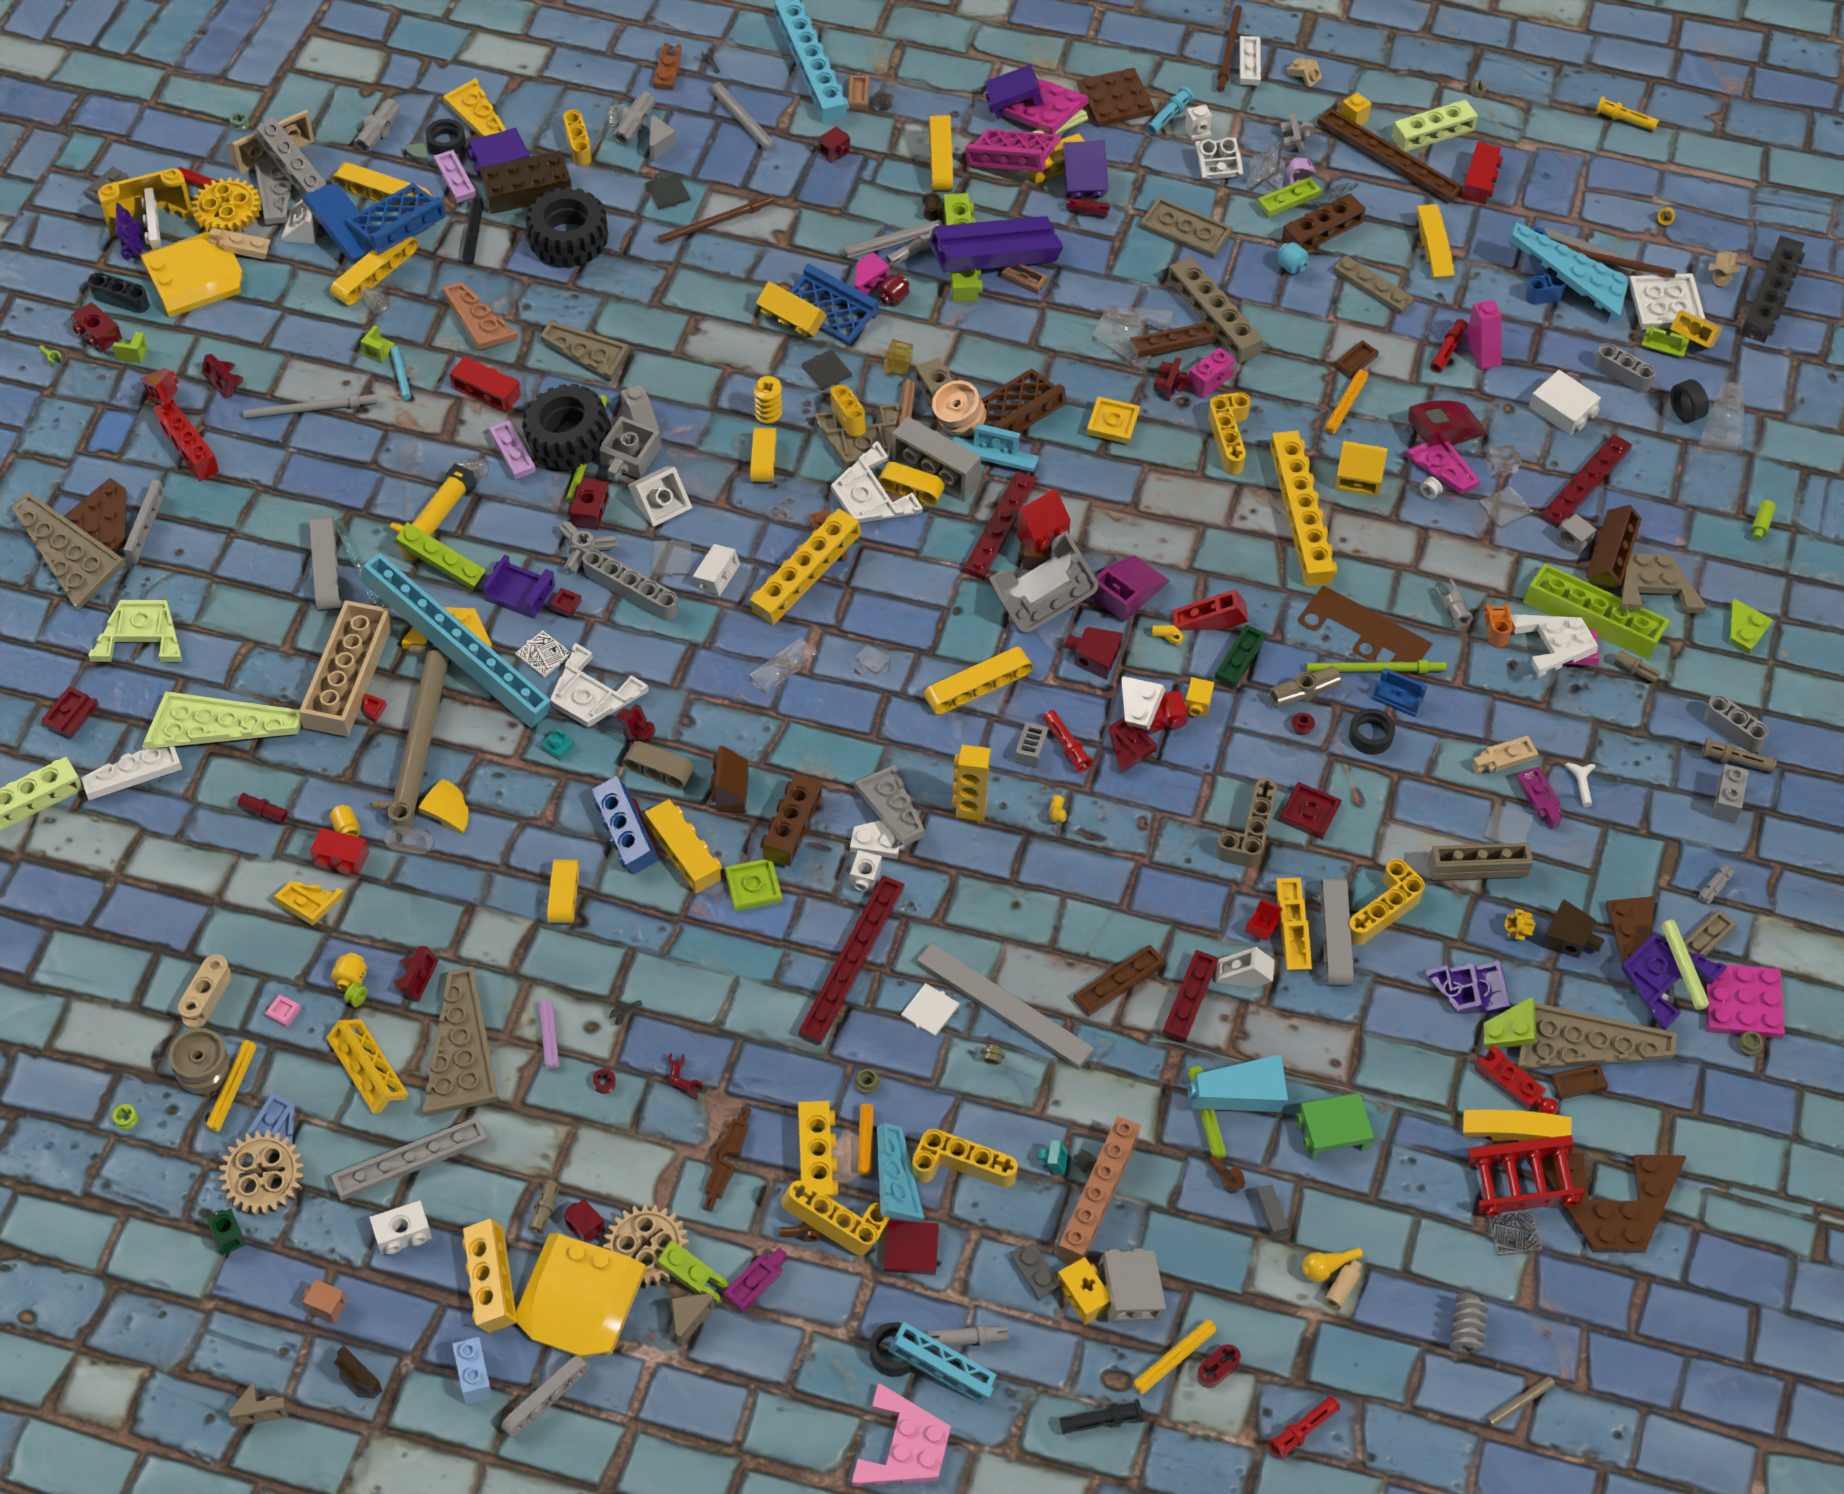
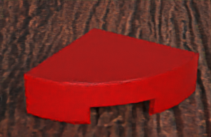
M365 693L363 697L364 713L368 719L376 723L387 706L386 700Z

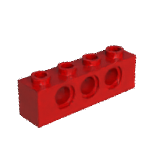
M173 399L165 406L159 404L152 408L158 427L199 482L219 472L215 454Z

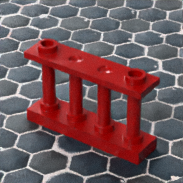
M1572 1135L1469 1148L1467 1156L1469 1168L1476 1167L1479 1169L1485 1200L1479 1201V1215L1494 1217L1502 1212L1556 1205L1572 1207L1582 1202L1584 1188H1573L1567 1156L1572 1155L1574 1146ZM1553 1157L1557 1160L1563 1190L1547 1191L1541 1164L1543 1158ZM1527 1160L1531 1162L1537 1190L1536 1194H1521L1515 1166L1517 1161ZM1491 1165H1505L1511 1197L1496 1199L1489 1168Z

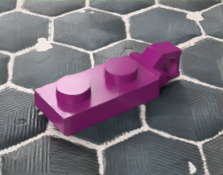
M1535 767L1517 773L1516 779L1537 815L1541 819L1545 818L1546 823L1551 829L1560 827V821L1562 820L1559 814L1561 811L1559 807L1560 801L1541 769Z
M778 1247L769 1257L766 1254L762 1257L759 1256L724 1291V1297L744 1313L782 1273L783 1269L781 1266L787 1261V1253Z

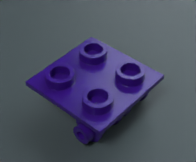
M116 203V235L121 239V255L124 259H131L135 255L140 259L139 254H142L144 249V229L139 222L135 221L127 209Z

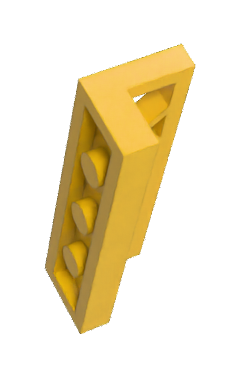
M362 1019L338 1020L326 1038L372 1113H381L389 1101L405 1100L409 1094ZM351 1028H356L360 1035L353 1032ZM363 1047L369 1049L372 1054H370L369 1052L365 1051V1049H364ZM375 1066L381 1068L384 1073L377 1070ZM387 1085L394 1088L396 1092H391Z

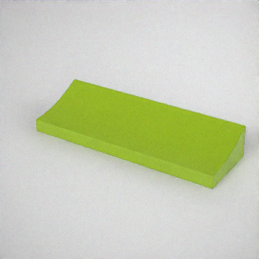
M1547 564L1543 565L1530 583L1523 601L1524 604L1551 616L1580 617L1589 631L1597 630V637L1647 660L1652 656L1670 623L1669 619L1642 607L1639 611L1620 610V597Z

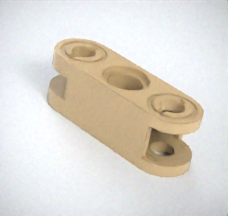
M211 955L204 960L179 1001L178 1011L182 1016L183 1024L187 1028H200L207 1022L231 981L232 975L228 962L222 955Z

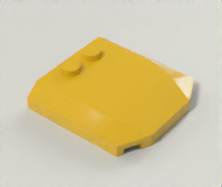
M210 231L139 254L140 260L147 274H149L169 318L241 293L242 269L234 253L223 251L222 247L208 243Z
M549 1233L516 1310L517 1324L534 1342L574 1356L580 1355L582 1358H590L592 1355L598 1354L611 1355L646 1273L647 1266L629 1256L562 1234Z

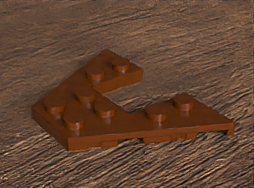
M1572 1153V1155L1567 1156L1573 1188H1584L1583 1201L1576 1206H1561L1564 1210L1568 1211L1575 1222L1574 1226L1585 1237L1586 1244L1592 1252L1645 1253L1686 1159V1155L1634 1154L1632 1161L1638 1201L1589 1200L1583 1153ZM1553 1157L1543 1158L1541 1164L1546 1184L1552 1187L1554 1191L1563 1190L1557 1160Z

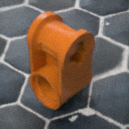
M1485 604L1484 623L1487 629L1488 641L1494 647H1504L1509 641L1512 630L1510 605L1490 606V604Z

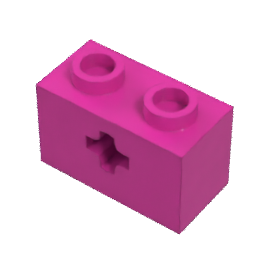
M1219 347L1189 370V377L1192 381L1189 389L1204 399L1233 377L1235 359Z

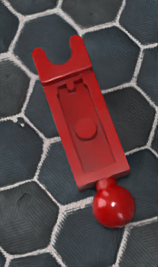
M1491 1045L1486 1055L1487 1060L1482 1057L1477 1059L1474 1066L1475 1071L1486 1080L1490 1079L1528 1110L1536 1104L1539 1113L1556 1115L1558 1112L1557 1102L1552 1098L1542 1097L1546 1092V1088L1505 1058L1506 1055L1498 1048Z

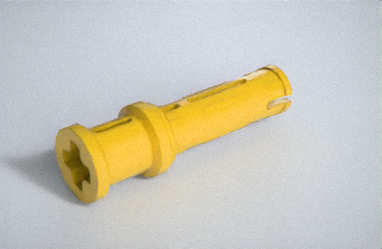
M1604 96L1601 97L1595 112L1596 114L1602 113L1610 116L1612 120L1621 119L1653 132L1659 122V119L1623 107V104L1620 102L1614 103L1606 100Z

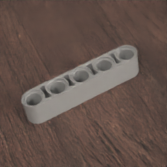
M333 516L309 518L317 610L341 608Z
M591 549L583 554V568L587 578L662 620L670 621L677 617L678 602L674 592L598 550Z
M1322 878L1320 898L1326 985L1352 986L1353 958L1351 929L1349 926L1350 914L1347 879Z

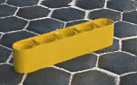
M343 162L331 178L332 183L337 182L344 191L376 202L411 184L348 162ZM418 186L432 197L426 188ZM411 192L406 196H417V194L415 192ZM393 202L389 205L400 206V202ZM405 202L404 206H415V203Z
M409 237L379 255L373 250L370 251L333 282L330 294L348 306L354 304L413 255L418 247V241L413 237Z
M1014 647L929 686L924 691L923 696L934 713L940 715L1028 675L1034 666L1021 647Z

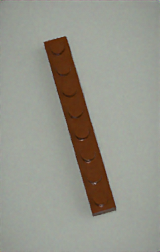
M1329 108L1318 117L1317 124L1448 203H1451L1462 193V185L1334 109Z

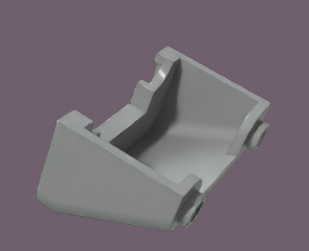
M1068 531L1057 536L1052 542V550L1056 556L1020 578L1016 579L1014 574L1008 570H1002L989 578L1004 607L1016 626L1023 632H1031L1093 595L1098 589L1096 577Z

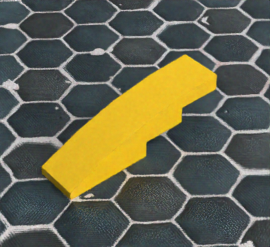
M1438 204L1417 206L1422 247L1425 246L1432 280L1453 278L1455 273L1452 256Z
M1277 878L1275 880L1277 905L1283 908L1279 923L1286 970H1311L1308 921H1306L1305 901L1302 897L1301 878Z
M1464 1110L1463 1134L1465 1137L1491 1136L1493 1141L1518 1140L1519 1142L1572 1135V1118L1517 1110Z

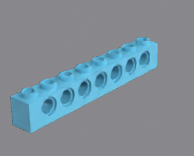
M774 0L775 17L823 124L846 119V110L849 109L848 100L846 97H843L841 84L836 82L835 71L830 69L829 58L824 55V48L822 43L818 42L816 30L812 29L810 16H806L804 3H800V0Z

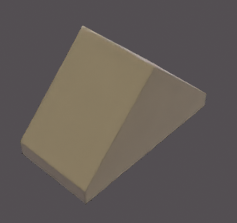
M710 1293L672 1298L677 1344L681 1347L714 1309V1296Z

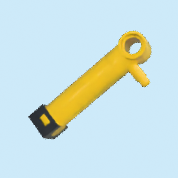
M454 463L446 473L447 480L411 525L431 536L463 495L468 496L476 486L474 471ZM394 522L390 524V529L396 533H400L404 527ZM399 546L400 555L404 559L415 560L418 558Z

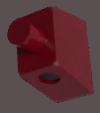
M1087 627L1081 638L1068 635L1065 648L1075 651L1074 663L1076 666L1107 680L1121 649L1123 633Z

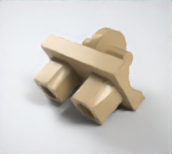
M1729 251L1718 252L1716 261L1709 264L1708 270H1716L1713 274V281L1716 285H1728L1732 280L1731 273L1739 272L1741 265L1735 264L1738 253Z

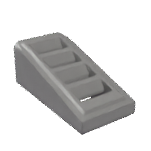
M1026 722L1015 751L1014 762L1037 767L1049 727ZM1029 730L1040 732L1041 734L1032 733ZM1027 736H1029V737H1034V738H1038L1039 741H1038V740H1034V739L1027 738ZM1025 742H1026V743H1030V744L1037 745V747H1036V746H1032V745L1025 744ZM1023 749L1032 750V751H1035V753L1029 752V751H1025V750H1023Z

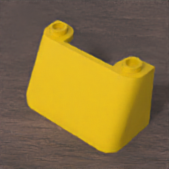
M174 168L102 186L98 191V196L110 237L117 236L116 203L127 209L131 216L146 213V210H143L141 198L145 197V188H153L157 201V210L169 207L170 214H175L174 211L182 214L183 219L194 217L182 172Z

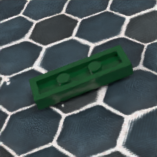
M1245 625L1215 673V679L1236 688L1265 641L1266 633Z

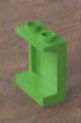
M1360 1093L1301 1103L1299 1113L1296 1114L1297 1126L1299 1129L1302 1128L1304 1133V1149L1309 1151L1311 1159H1316L1319 1152L1359 1145L1361 1151L1370 1150L1372 1147L1374 1135Z

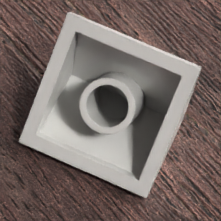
M300 200L289 209L287 222L281 238L284 242L315 243L320 222L303 200Z

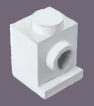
M1207 105L1187 109L1185 128L1192 141L1211 137L1212 115Z

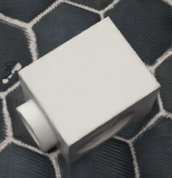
M858 850L850 873V887L862 892H874L881 872L882 856Z

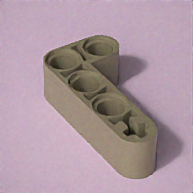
M1262 778L1257 781L1244 834L1225 831L1219 835L1216 847V856L1219 860L1245 867H1256L1260 863L1277 791V785L1272 779Z

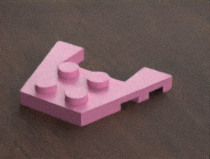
M878 1384L872 1410L899 1416L886 1465L858 1459L852 1486L859 1487L862 1484L876 1483V1485H886L887 1482L903 1481V1483L938 1481L951 1426L884 1385Z

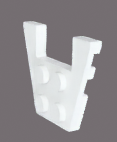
M878 441L831 485V491L845 512L860 523L922 513L923 507L913 493L892 502L870 470L888 460L887 454Z
M1511 614L1512 631L1514 634L1538 631L1551 653L1532 657L1531 665L1538 677L1546 675V671L1549 669L1557 670L1562 668V665L1568 661L1574 663L1597 653L1598 644L1580 617Z
M575 643L572 647L571 656L566 661L562 677L559 678L551 696L550 704L552 707L584 726L590 727L649 691L647 684L633 676H630L618 691H614L583 673L581 670L591 661L593 655L592 652Z

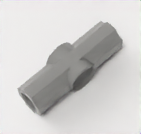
M646 91L639 93L631 107L624 109L621 122L613 133V139L619 145L625 146L630 144L637 131L645 128L648 114L656 103L651 93Z
M390 98L385 100L375 114H369L366 117L363 130L354 140L355 146L361 152L367 153L371 151L381 137L386 138L390 133L391 123L401 112L400 105L395 100Z

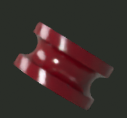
M600 1069L595 1072L593 1076L594 1089L600 1094H607L613 1091L616 1086L614 1073L608 1069ZM603 1077H607L610 1084L606 1082V1086H602L599 1079L602 1081Z

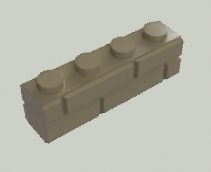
M1529 843L1432 846L1429 856L1432 880L1528 877L1533 864Z

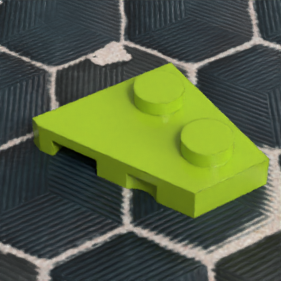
M1734 598L1730 606L1731 631L1729 634V644L1750 654L1771 626L1773 619Z
M1533 998L1526 999L1484 1023V1045L1486 1050L1491 1045L1496 1048L1536 1044V1016Z

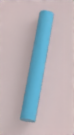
M393 346L390 351L403 400H409L411 394L400 351L397 346Z

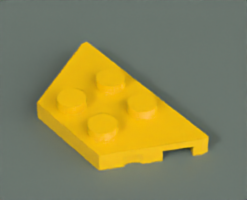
M443 607L492 649L490 639L475 608ZM412 627L402 640L403 649H409L410 645L426 646L427 638Z

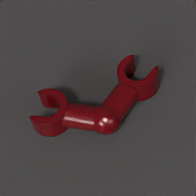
M670 1053L668 1056V1064L671 1068L669 1084L687 1091V1095L690 1098L697 1099V1093L691 1089L696 1087L703 1090V1084L699 1080L687 1081L681 1078L680 1071L685 1064L684 1054L682 1053L679 1062L672 1061V1053Z

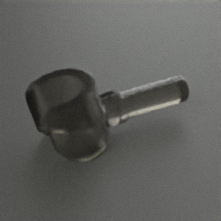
M707 49L710 56H705L704 52L701 51V59L709 62L716 74L719 73L720 70L713 59V49Z
M641 1000L625 1007L621 1005L613 1006L609 1019L616 1017L615 1025H621L627 1013L642 1005Z

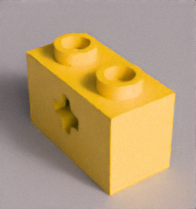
M1085 1257L1058 1271L1057 1275L1062 1292L1084 1325L1106 1314L1111 1306L1108 1286L1102 1284L1097 1268L1094 1264H1089Z

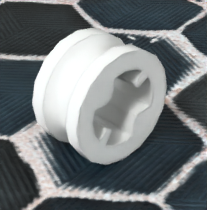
M1429 477L1420 485L1422 494L1430 500L1435 499L1443 490L1441 483L1433 477Z

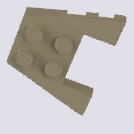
M899 403L879 405L882 423L866 425V432L860 436L848 435L844 428H837L834 411L814 413L816 424L845 467L853 466L859 460V457L864 453L866 454L877 441L888 456L886 462L890 461L892 433L897 426Z
M1631 553L1623 577L1622 598L1619 604L1620 610L1639 611L1642 607L1639 594L1641 592L1678 594L1684 613L1703 614L1707 608L1705 603L1671 555Z

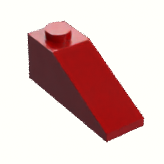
M166 368L140 378L149 399L164 406L169 404L178 392L176 386L179 383L173 371L170 372Z
M1236 589L1172 610L1174 626L1180 631L1228 629L1249 622L1246 602Z

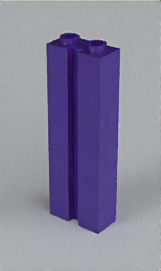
M1048 216L934 226L928 240L943 273L1057 262L1063 248L1061 240H1059L1057 235H1054L1055 228Z

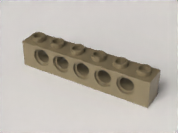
M1190 256L1169 266V283L1200 319L1210 325L1216 337L1239 364L1261 354L1263 343L1261 334L1253 329L1248 319L1240 314L1237 307L1226 298L1225 293L1214 284L1213 279L1206 275L1199 263H1196Z

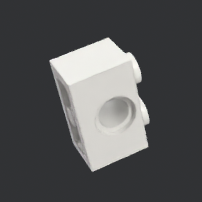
M420 1200L369 1217L381 1255L395 1254L402 1248L411 1245L418 1246L432 1239ZM399 1228H407L406 1231L402 1233L396 1232Z

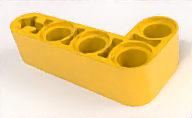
M930 115L929 144L932 191L953 190L951 116Z
M1242 392L1214 396L1210 400L1208 412L1209 423L1223 467L1231 475H1238L1243 471L1246 451L1236 422L1245 421L1248 418L1251 398Z
M1392 859L1387 863L1383 883L1389 890L1350 918L1349 926L1352 944L1362 945L1420 903L1425 883L1403 860Z
M930 1129L923 1134L912 1161L914 1179L921 1183L931 1181L939 1165L1005 1188L1012 1186L1017 1178L1018 1164L1013 1157L937 1129ZM930 1143H936V1144H938L939 1146H937V1147H930V1146H928V1144H930ZM961 1152L963 1155L955 1156L952 1153ZM979 1160H983L987 1163L985 1165H979L976 1162ZM925 1164L928 1165L929 1168L921 1169L918 1166Z
M803 1181L793 1182L781 1199L782 1206L786 1211L857 1255H864L871 1249L889 1220L888 1216L881 1215L880 1203L871 1204L862 1217H859ZM815 1208L819 1209L822 1214L818 1213ZM871 1216L876 1218L878 1222L874 1221ZM837 1222L841 1223L844 1228L840 1227ZM859 1236L866 1239L867 1242L862 1241Z

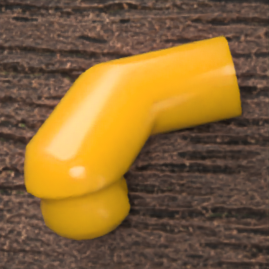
M1152 625V637H1164L1173 645H1179L1183 642L1184 636L1182 632L1174 625Z
M1059 795L1053 796L1049 808V816L1054 823L1058 821L1064 822L1067 817L1066 811L1062 809L1065 799Z

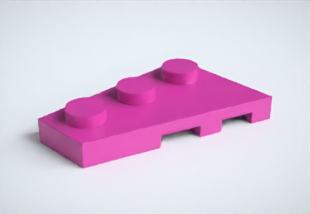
M1449 441L1431 447L1424 443L1406 451L1405 457L1460 495L1480 485L1478 477Z

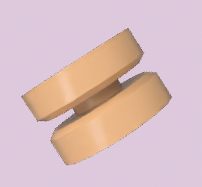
M962 380L951 381L943 385L933 398L932 408L943 431L949 436L968 437L975 433L977 423L983 425L986 420L985 406L976 387L970 382Z

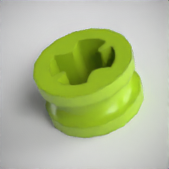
M357 982L352 983L345 992L344 1001L347 1003L351 1002L354 1007H359L368 994V988L361 987Z
M122 1104L113 1112V1120L120 1129H131L138 1122V1114L134 1107L129 1104ZM124 1113L130 1117L126 1121L121 1117Z

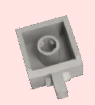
M620 416L602 442L599 450L601 464L609 467L607 470L608 479L617 482L623 473L641 479L661 449L660 431Z

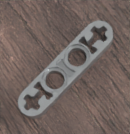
M580 1355L570 1359L505 1418L501 1428L510 1437L517 1436L580 1380L588 1371L589 1364Z

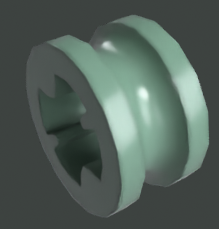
M235 112L230 115L229 121L233 130L244 131L249 127L248 115L246 113Z

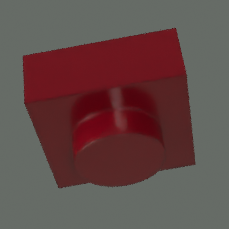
M560 588L550 603V608L571 618L582 602V597L579 594Z

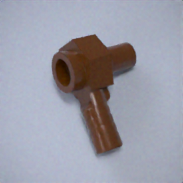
M1216 1156L1209 1159L1208 1163L1222 1177L1225 1190L1237 1193L1245 1186L1243 1172L1238 1167H1233L1229 1170Z
M802 1222L797 1227H780L779 1229L780 1237L804 1236V1239L810 1242L819 1241L820 1237L823 1236L821 1232L805 1222Z

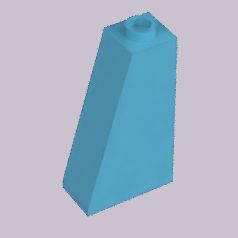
M1274 1055L1197 1074L1188 1086V1098L1192 1099L1193 1109L1281 1112L1288 1101L1282 1055Z

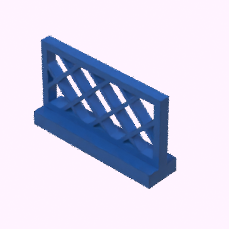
M411 183L345 221L346 225L372 245L373 251L379 255L445 218L446 214L444 200L440 197L434 199L416 184ZM411 192H415V193L417 194V196H406V195L409 194V193H411ZM393 202H400V206H392L389 204ZM404 203H415V206H404ZM375 212H383V215L372 214ZM398 212V215H387V213ZM402 212H410L406 215H402ZM359 221H366V225L356 223ZM371 221H382L381 225H370Z
M809 263L803 269L804 274L789 291L801 299L815 295L816 302L810 304L819 309L822 306L832 305L833 312L825 313L827 314L825 319L835 317L836 324L827 326L822 323L819 329L848 345L853 342L872 317L875 319L880 313L878 300ZM806 282L812 285L814 290L801 292L800 288ZM827 293L831 296L829 300L818 302V294ZM844 302L848 305V309L838 311L835 309V304ZM862 312L866 315L862 319L853 320L852 313ZM850 314L851 321L838 323L837 316ZM851 326L853 328L848 337L840 333L841 328Z

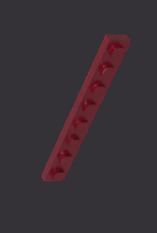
M882 875L798 1031L800 1037L822 1045L905 889L904 883Z

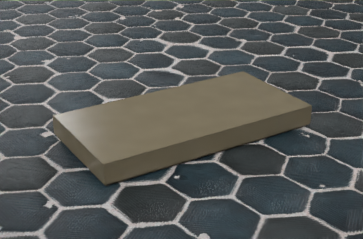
M1161 197L1157 198L1139 224V228L1212 259H1215L1233 232V227Z

